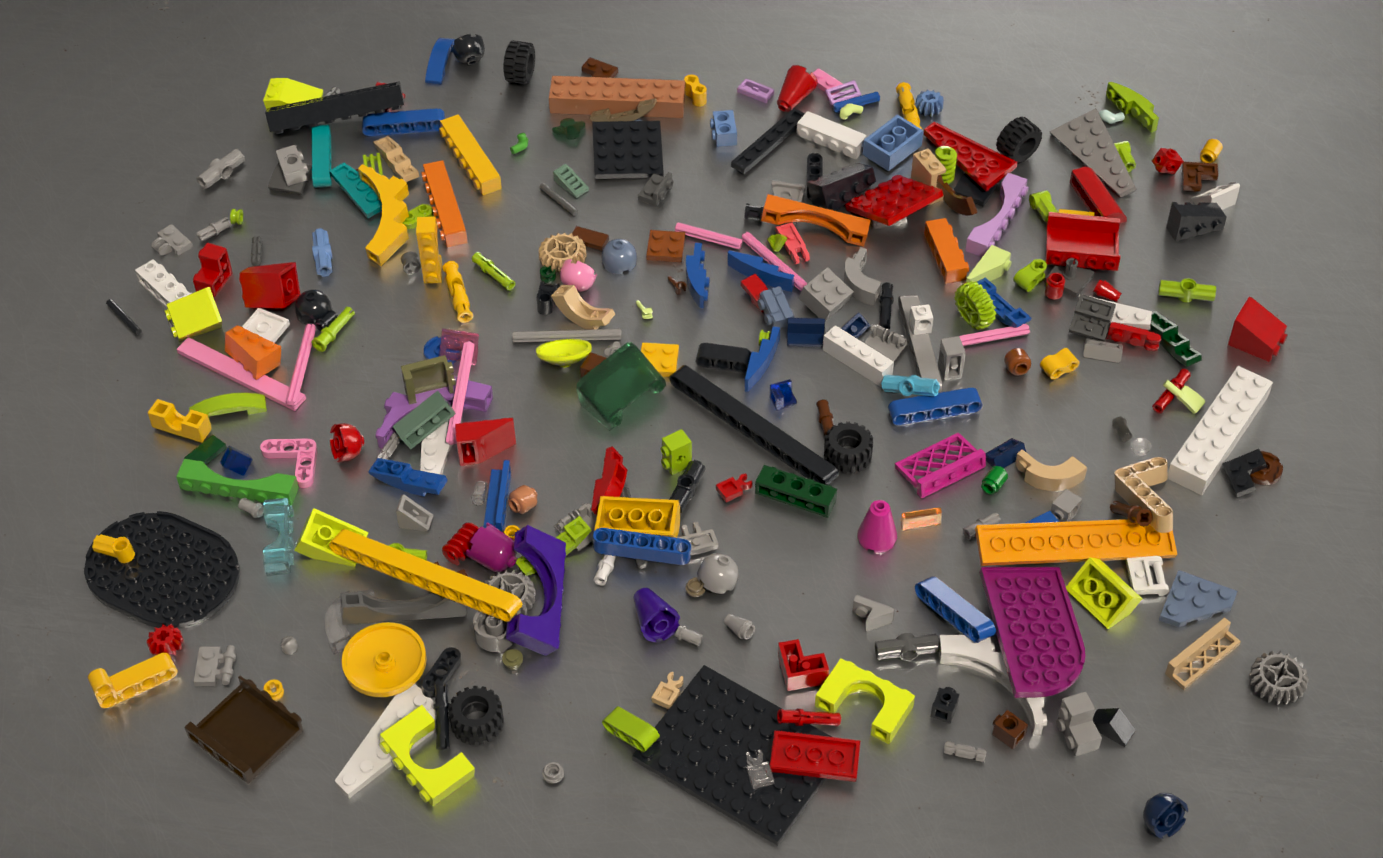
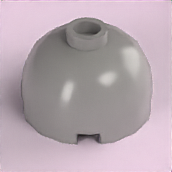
M718 553L706 557L697 571L698 581L701 579L704 583L703 587L719 594H724L726 590L732 591L739 576L735 561L729 556Z

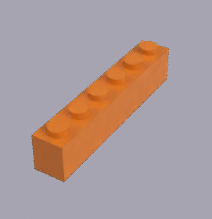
M444 161L423 164L424 171L421 172L423 182H426V193H430L428 195L430 205H434L432 211L434 217H437V228L441 229L439 231L441 241H445L447 247L468 243L466 229Z

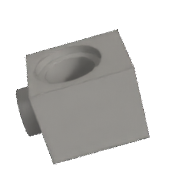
M1065 489L1052 503L1051 512L1058 521L1070 522L1080 511L1082 498Z

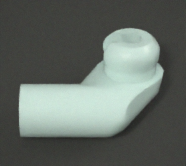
M1101 110L1099 112L1101 119L1108 124L1125 119L1123 112L1113 114L1108 110Z

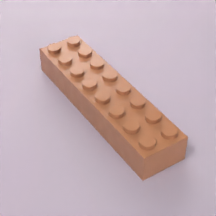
M552 76L549 109L550 113L591 115L593 111L609 108L610 113L615 114L637 109L640 101L656 98L655 106L642 117L683 118L685 80Z

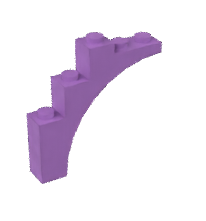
M468 380L463 409L486 412L493 400L492 386ZM448 387L415 394L417 403L409 405L406 395L392 392L390 398H387L384 404L387 414L384 417L383 424L376 431L375 437L379 448H383L392 433L396 432L393 425L437 390L451 407L454 393L450 394Z

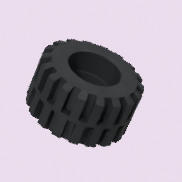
M511 40L504 56L503 72L505 80L507 82L527 85L532 78L535 67L533 43Z
M1017 117L1010 121L1000 132L996 142V149L1002 155L1017 161L1019 164L1035 153L1042 140V132L1026 117Z
M846 421L845 424L840 422L838 426L833 425L831 430H828L827 435H825V460L835 466L838 472L843 471L846 474L851 472L852 474L855 471H862L863 467L866 468L872 460L873 436L870 435L871 432L865 430V426H859L856 422L852 424L850 421ZM844 446H850V447H854V448H853V449H847V448H843V447H844Z
M473 686L472 689L466 687L463 692H457V697H452L451 704L448 707L451 730L455 733V737L457 739L461 738V741L464 743L469 741L470 745H475V742H479V745L484 744L483 741L487 740L490 742L492 736L497 737L499 734L498 730H502V723H504L499 696L495 695L491 689L487 691V687L484 686L481 688ZM475 711L486 713L479 719H469L466 717Z

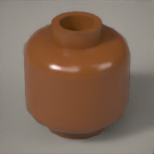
M1015 348L1005 355L1004 362L1011 374L1021 376L1031 368V359L1025 350Z

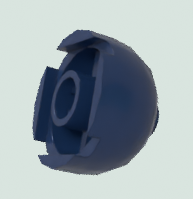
M1159 793L1146 802L1143 811L1146 827L1159 838H1163L1162 836L1166 834L1168 837H1171L1184 825L1186 818L1183 816L1185 811L1188 812V806L1183 800L1172 793Z

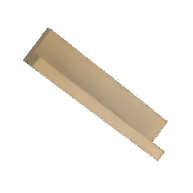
M1224 617L1168 662L1165 674L1183 690L1189 687L1240 645L1241 641L1228 631L1231 622ZM1226 637L1232 644L1229 646L1220 645V640ZM1217 650V656L1208 657L1206 656V651ZM1203 661V667L1192 668V662ZM1180 672L1189 673V679L1184 682L1177 674Z

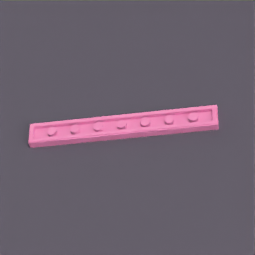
M189 337L177 348L178 354L256 393L265 395V397L293 411H296L306 400V395L300 392L297 404L295 406H288L286 401L289 391L288 386L266 375L255 380L253 374L250 371H246L242 363H237L234 359Z

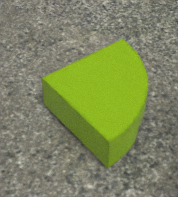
M782 234L771 235L767 240L772 249L779 252L787 241V237Z

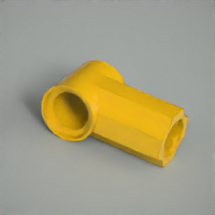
M100 534L99 536L96 535L93 540L92 548L94 552L116 557L121 563H128L135 557L133 547L126 537L113 538Z

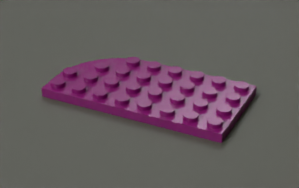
M981 567L979 573L996 628L1014 698L1047 697L1068 689L1076 682L1082 672L1085 662V647L1060 567Z

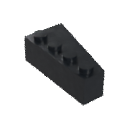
M855 163L842 168L839 172L834 171L826 177L821 176L818 180L808 181L807 184L813 206L837 211L851 201L852 198L858 196L874 184L876 178L872 166Z

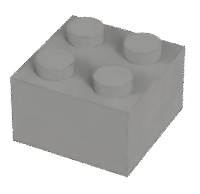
M827 267L803 287L798 298L819 318L825 319L826 322L848 303L854 291Z

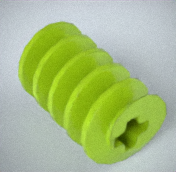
M948 146L938 147L935 151V157L946 168V173L941 174L944 183L950 184L955 178L957 152Z

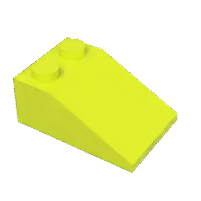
M271 78L263 102L267 110L270 107L319 98L323 96L324 92L323 89L288 78Z
M313 508L306 519L294 551L312 559L355 567L356 562L335 554L330 549L329 543L342 529H347L367 537L368 532Z

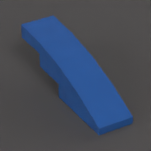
M728 251V266L747 277L756 274L765 285L774 288L780 286L782 290L793 291V274L779 272V266L763 263V257Z
M773 326L770 340L762 339L759 352H751L745 376V392H749L768 369L779 344L780 327Z

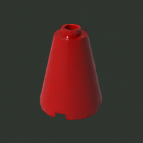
M793 65L788 69L777 100L778 108L781 111H791L816 89L818 80L812 72L810 74L806 72L807 68Z

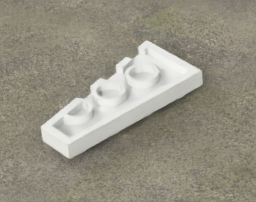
M1107 301L1116 304L1111 322L1150 330L1152 311Z
M449 420L422 440L420 471L442 475L447 462L448 452L452 445L446 443Z

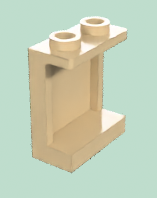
M929 149L914 153L911 179L936 187L938 175L946 173V168ZM943 197L928 204V206L942 201Z

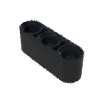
M811 153L807 157L806 195L809 199H811L807 182L818 180L819 177L823 176V158L819 153Z
M701 343L695 362L703 368L744 373L748 368L751 351L742 347Z

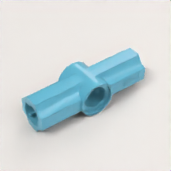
M885 375L881 382L884 392L901 393L904 396L912 394L937 396L940 389V383L937 379L920 378L917 375L909 377Z

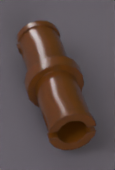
M822 399L816 403L823 434L827 435V431L831 430L834 417L830 413L828 401Z

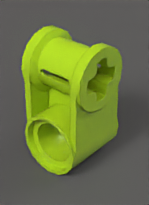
M1042 259L1033 260L1015 274L1013 281L1025 291L1030 292L1035 286L1044 281V271L1047 268V263Z

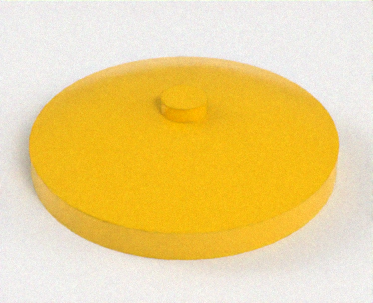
M392 622L377 623L360 630L348 641L342 654V668L348 683L358 692L372 697H389L406 691L420 679L427 661L425 646L420 636L411 628Z

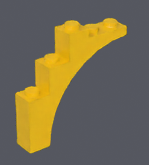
M362 164L358 168L360 179L373 189L382 203V217L379 228L365 249L368 259L382 266L409 239L407 227L403 224L405 219L409 217L407 205L403 202L409 195L408 185L403 179H399L394 175L388 179L386 176L378 174L373 168Z

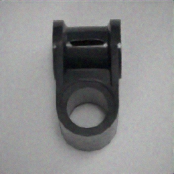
M544 281L540 282L536 297L537 310L540 314L548 315L553 312L555 302L551 295L560 287L559 283L554 285L547 284Z

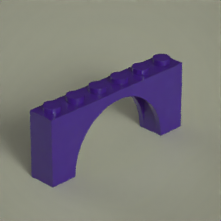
M526 525L515 533L514 550L523 555L539 574L544 588V606L539 616H527L520 613L507 622L506 639L547 656L559 649L560 645L559 635L562 593L564 590L566 542Z

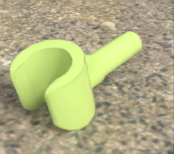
M636 301V305L641 310L642 318H653L652 308H645L640 301Z

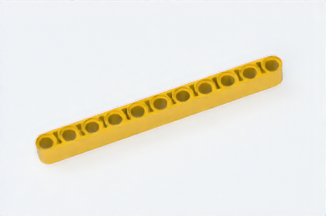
M342 529L329 543L330 549L341 557L506 622H509L522 607V601L514 594L347 529Z

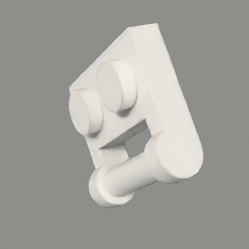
M1160 556L1126 559L1131 588L1138 595L1158 594L1159 596H1165L1169 594V586L1165 583L1162 570L1163 561ZM1149 566L1154 568L1157 584H1153Z

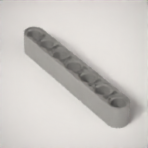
M918 295L899 296V310L906 337L909 341L908 344L916 374L920 378L937 379L940 383L938 393H941L942 381L929 333L913 335L909 322L911 306L921 305Z

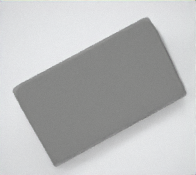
M1086 339L1083 357L1120 363L1123 345Z

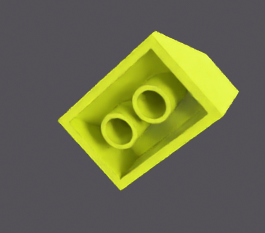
M1089 557L1066 586L1067 591L1107 629H1110L1130 615L1143 599L1104 562L1097 558Z

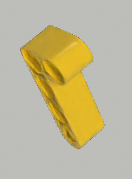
M161 653L110 677L105 669H95L89 673L88 681L100 707L109 708L174 678L178 670L171 656L168 653Z

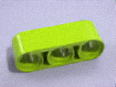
M619 706L602 720L603 726L609 733L641 752H645L660 737L658 731L652 725Z

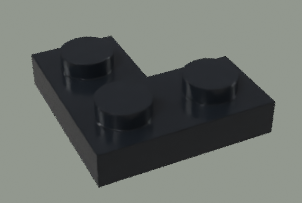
M1260 449L1222 463L1237 497L1255 491L1256 488L1250 474L1267 468Z

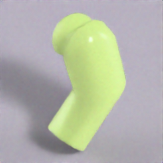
M846 104L841 108L839 117L846 120L852 113L862 114L863 106Z

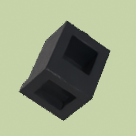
M951 687L939 688L932 704L930 717L951 723L960 694L956 693V690Z

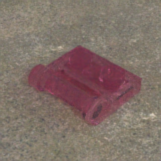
M442 328L439 356L446 355L447 359L460 361L462 354L446 352V349L462 351L464 342L470 341L475 345L471 364L476 365L479 334Z

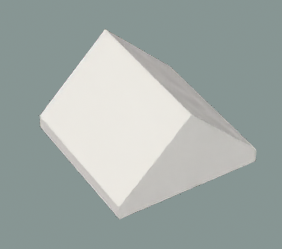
M1236 183L1217 186L1192 197L1191 200L1195 205H1198L1199 202L1217 203L1223 210L1235 205L1240 185Z

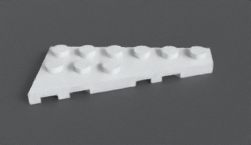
M416 684L406 691L395 695L335 779L336 786L350 799L392 766L393 758L389 753L385 754L379 746L380 734L421 705L435 720V729L417 741L411 750L436 731V714L433 709L435 702L431 698L424 696L422 689Z

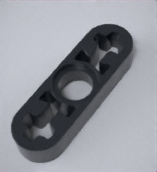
M446 648L422 681V693L424 696L429 698L435 697V688L432 686L434 681L435 685L443 684L444 686V684H447L461 662V653L457 648ZM443 669L447 673L445 675H438L436 671Z

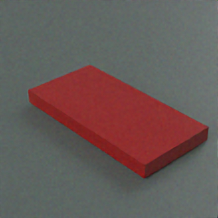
M775 730L769 772L856 782L861 741Z

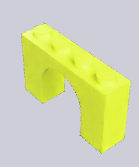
M840 658L817 692L815 707L825 712L835 713L848 695L855 692L873 694L880 700L883 707L872 723L871 735L890 744L913 709L915 695L906 689L893 685L888 680L875 676L868 670L857 667L850 661Z
M421 705L380 734L379 746L385 754L389 753L395 767L398 770L402 769L408 783L418 788L422 800L425 803L429 802L433 807L473 778L475 768L462 752L436 769H425L413 762L409 754L412 746L435 729V720Z

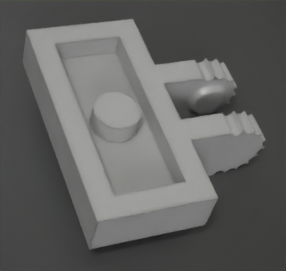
M172 224L157 232L158 238L151 244V247L157 250L161 256L171 251L179 256L193 248L192 242Z
M694 522L692 527L695 533L689 534L686 525L681 526L683 536L677 538L686 539L690 542L691 556L718 549V542L713 529L701 531L698 522Z

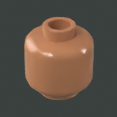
M522 485L509 494L508 500L510 509L515 513L524 514L537 505V492L535 489Z

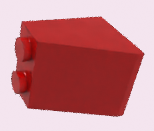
M296 262L248 267L239 273L245 308H285L297 300L300 295Z
M1248 297L1234 321L1228 345L1270 362L1273 356L1278 355L1281 348L1279 345H1283L1287 339L1288 334H1285L1287 325L1255 299Z

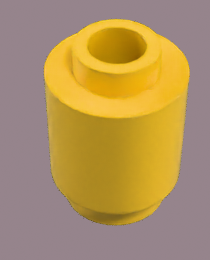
M1209 139L1200 152L1202 162L1212 163L1217 159L1223 149L1219 140Z

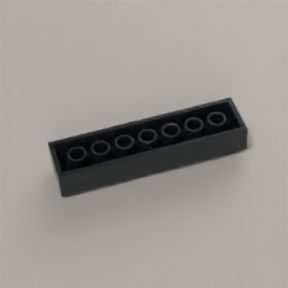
M400 81L270 107L265 111L269 131L280 134L291 128V131L301 129L304 125L314 127L319 122H325V124L333 123L338 118L348 120L353 115L363 117L375 111V114L385 112L387 108H391V110L401 109V106L404 105V97Z

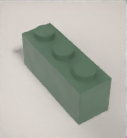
M437 390L393 425V428L401 440L412 449L456 413Z

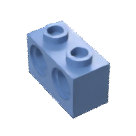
M733 110L713 111V118L710 119V128L714 129L712 130V139L716 140L717 147L737 145V129Z

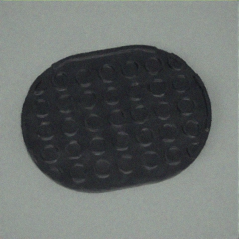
M157 511V513L140 512L132 514L127 519L112 523L100 533L113 538H128L135 552V557L132 561L121 563L116 557L94 552L92 548L93 542L86 554L84 575L92 594L104 605L143 624L161 628L162 624L166 627L172 624L174 628L187 627L211 617L229 601L239 580L240 569L236 553L224 537L206 527L169 512Z

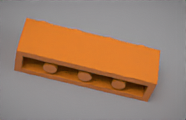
M946 218L925 221L924 235L945 284L966 280L969 264L965 262L963 251L958 247V239L953 235L951 224H948Z

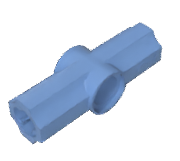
M320 228L312 233L313 257L316 262L317 275L328 277L333 273L331 259H333L327 231Z

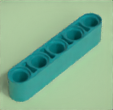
M317 125L312 127L313 187H332V176L329 171L332 169L330 125Z

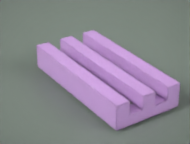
M746 78L737 88L738 93L767 103L771 95H774V89Z
M855 80L824 91V94L827 95V100L830 101V107L836 102L861 96ZM851 86L854 87V88H852V89H849V90H846V91H843V92H840V93L831 95V93H833V92H836V91H839V90H842V89H845V88H848V87H851Z

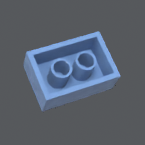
M897 114L864 139L863 155L887 171H890L922 146L924 130Z

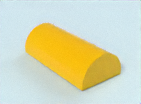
M600 496L594 531L598 528H609L677 538L680 527L679 500Z

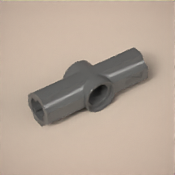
M903 633L896 639L875 641L874 645L878 660L900 657L904 661H909L921 654L940 651L939 638L936 634L914 636L911 633Z

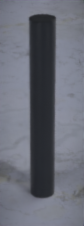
M112 299L106 301L108 307L135 335L141 334L142 330Z

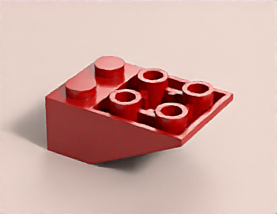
M513 417L455 424L460 466L480 464L516 444Z

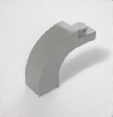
M861 247L858 253L853 255V258L847 257L844 283L854 291L852 294L854 298L874 306L880 296L881 281L871 279L861 272L867 260V249Z

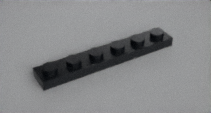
M793 108L731 161V167L743 174L747 173L797 129V123L805 113Z

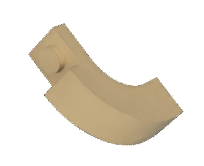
M561 285L551 295L556 306L569 320L587 330L598 329L600 326L609 324L615 315L611 308H595L586 303L574 285Z
M1023 449L1017 453L1015 466L1025 473L1024 481L1046 491H1063L1073 488L1085 479L1087 467L1073 456L1060 465L1048 466L1035 460Z

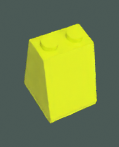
M210 287L166 304L167 310H164L168 321H172L174 327H171L174 338L178 337L179 342L186 340L188 337H196L222 328V319Z

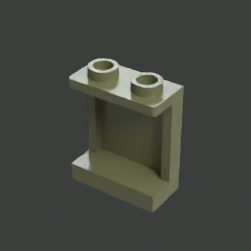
M446 355L401 366L405 393L409 405L417 403L415 394L448 387L450 394L454 393L453 386L456 383L454 375H451V373H454L452 362L447 361Z

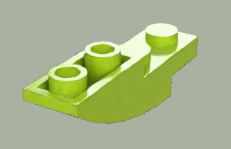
M1108 82L1107 98L1125 115L1132 113L1151 133L1156 131L1159 117L1153 112L1154 105L1134 90L1114 82Z

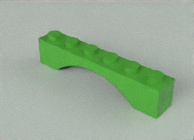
M190 459L183 460L176 476L180 489L186 491H198L205 494L210 493L240 499L247 498L261 503L268 502L280 506H292L299 489L297 478L293 475L276 473L260 479L236 480L215 473L203 461Z

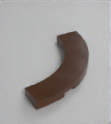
M938 175L936 187L942 189L943 201L959 214L966 216L977 214L973 198L956 195L948 183H944L942 176Z

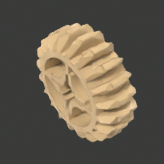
M557 232L556 236L550 235V238H545V241L541 242L538 250L542 266H551L552 271L556 269V272H559V274L565 260L570 259L572 260L571 263L575 264L577 261L584 263L587 257L586 246L583 240L579 239L578 236L573 237L572 233L566 235L564 232V234L560 235Z

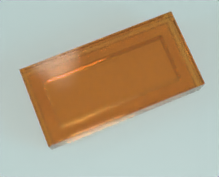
M941 507L902 513L900 525L902 531L941 525Z

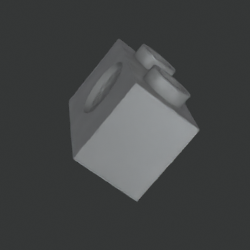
M296 145L276 150L278 162L287 186L307 181L306 173L309 171L306 163H302L304 158L302 152L297 150Z
M959 336L941 339L938 365L944 380L961 378L963 375L966 352Z

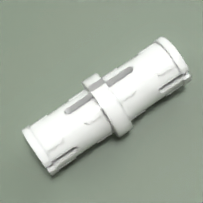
M604 554V557L598 563V571L593 579L596 584L601 586L606 584L610 572L614 569V561L617 556Z

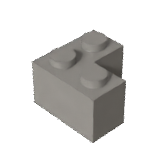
M1087 692L1063 698L1059 708L1058 719L1056 720L1059 731L1063 732L1066 737L1067 747L1072 749L1075 756L1098 750L1102 740L1093 722L1095 707Z

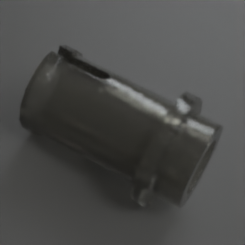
M1122 416L1113 419L1112 427L1117 430L1121 441L1126 442L1130 440L1133 435L1126 425V419Z

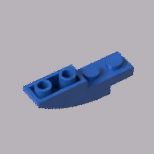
M695 243L694 255H686V279L688 289L699 308H704V301H708V290L706 288H709L710 277H706V269H704V264L701 263V261H705V251L702 250V243Z
M377 458L368 471L370 475L392 487L423 497L427 493L439 495L448 481L445 475L415 470L408 463Z

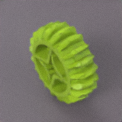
M972 281L966 282L957 288L954 300L956 301L955 305L958 308L957 311H959L960 317L977 330L989 327L996 319V311L994 310L996 307L993 305V300H991L986 289H983L981 284L978 285L977 282Z

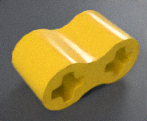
M690 74L685 76V95L692 99L694 106H704L707 103L706 86L699 83V78L696 75Z
M1063 348L1058 353L1043 358L1040 362V367L1052 380H1055L1064 373L1074 371L1079 366L1080 361L1068 348Z

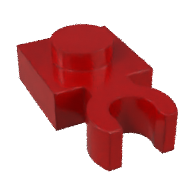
M745 473L741 474L737 480L731 477L716 484V490L727 503L743 495V490L751 489L753 482L752 480L744 482L747 480V474Z

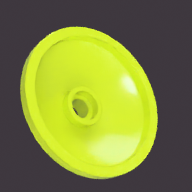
M580 339L554 340L536 348V356L544 362L565 368L588 356L592 351V346L588 341Z

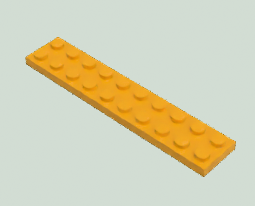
M1128 519L977 525L975 527L981 566L1086 562L1089 557L1097 558L1101 561L1148 556H1160L1161 558H1175L1177 556L1173 530L1168 533H1160L1150 524L1143 527L1137 523L1130 522Z

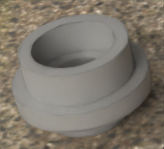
M556 762L548 763L542 771L543 779L551 784L560 782L564 777L563 767Z

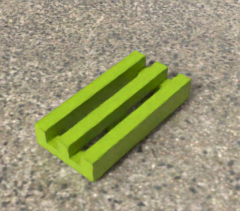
M376 153L377 156L370 154V157H366V154L363 155L364 165L368 167L367 162L371 161V168L375 170L374 161L377 160L379 174L383 175L380 153Z

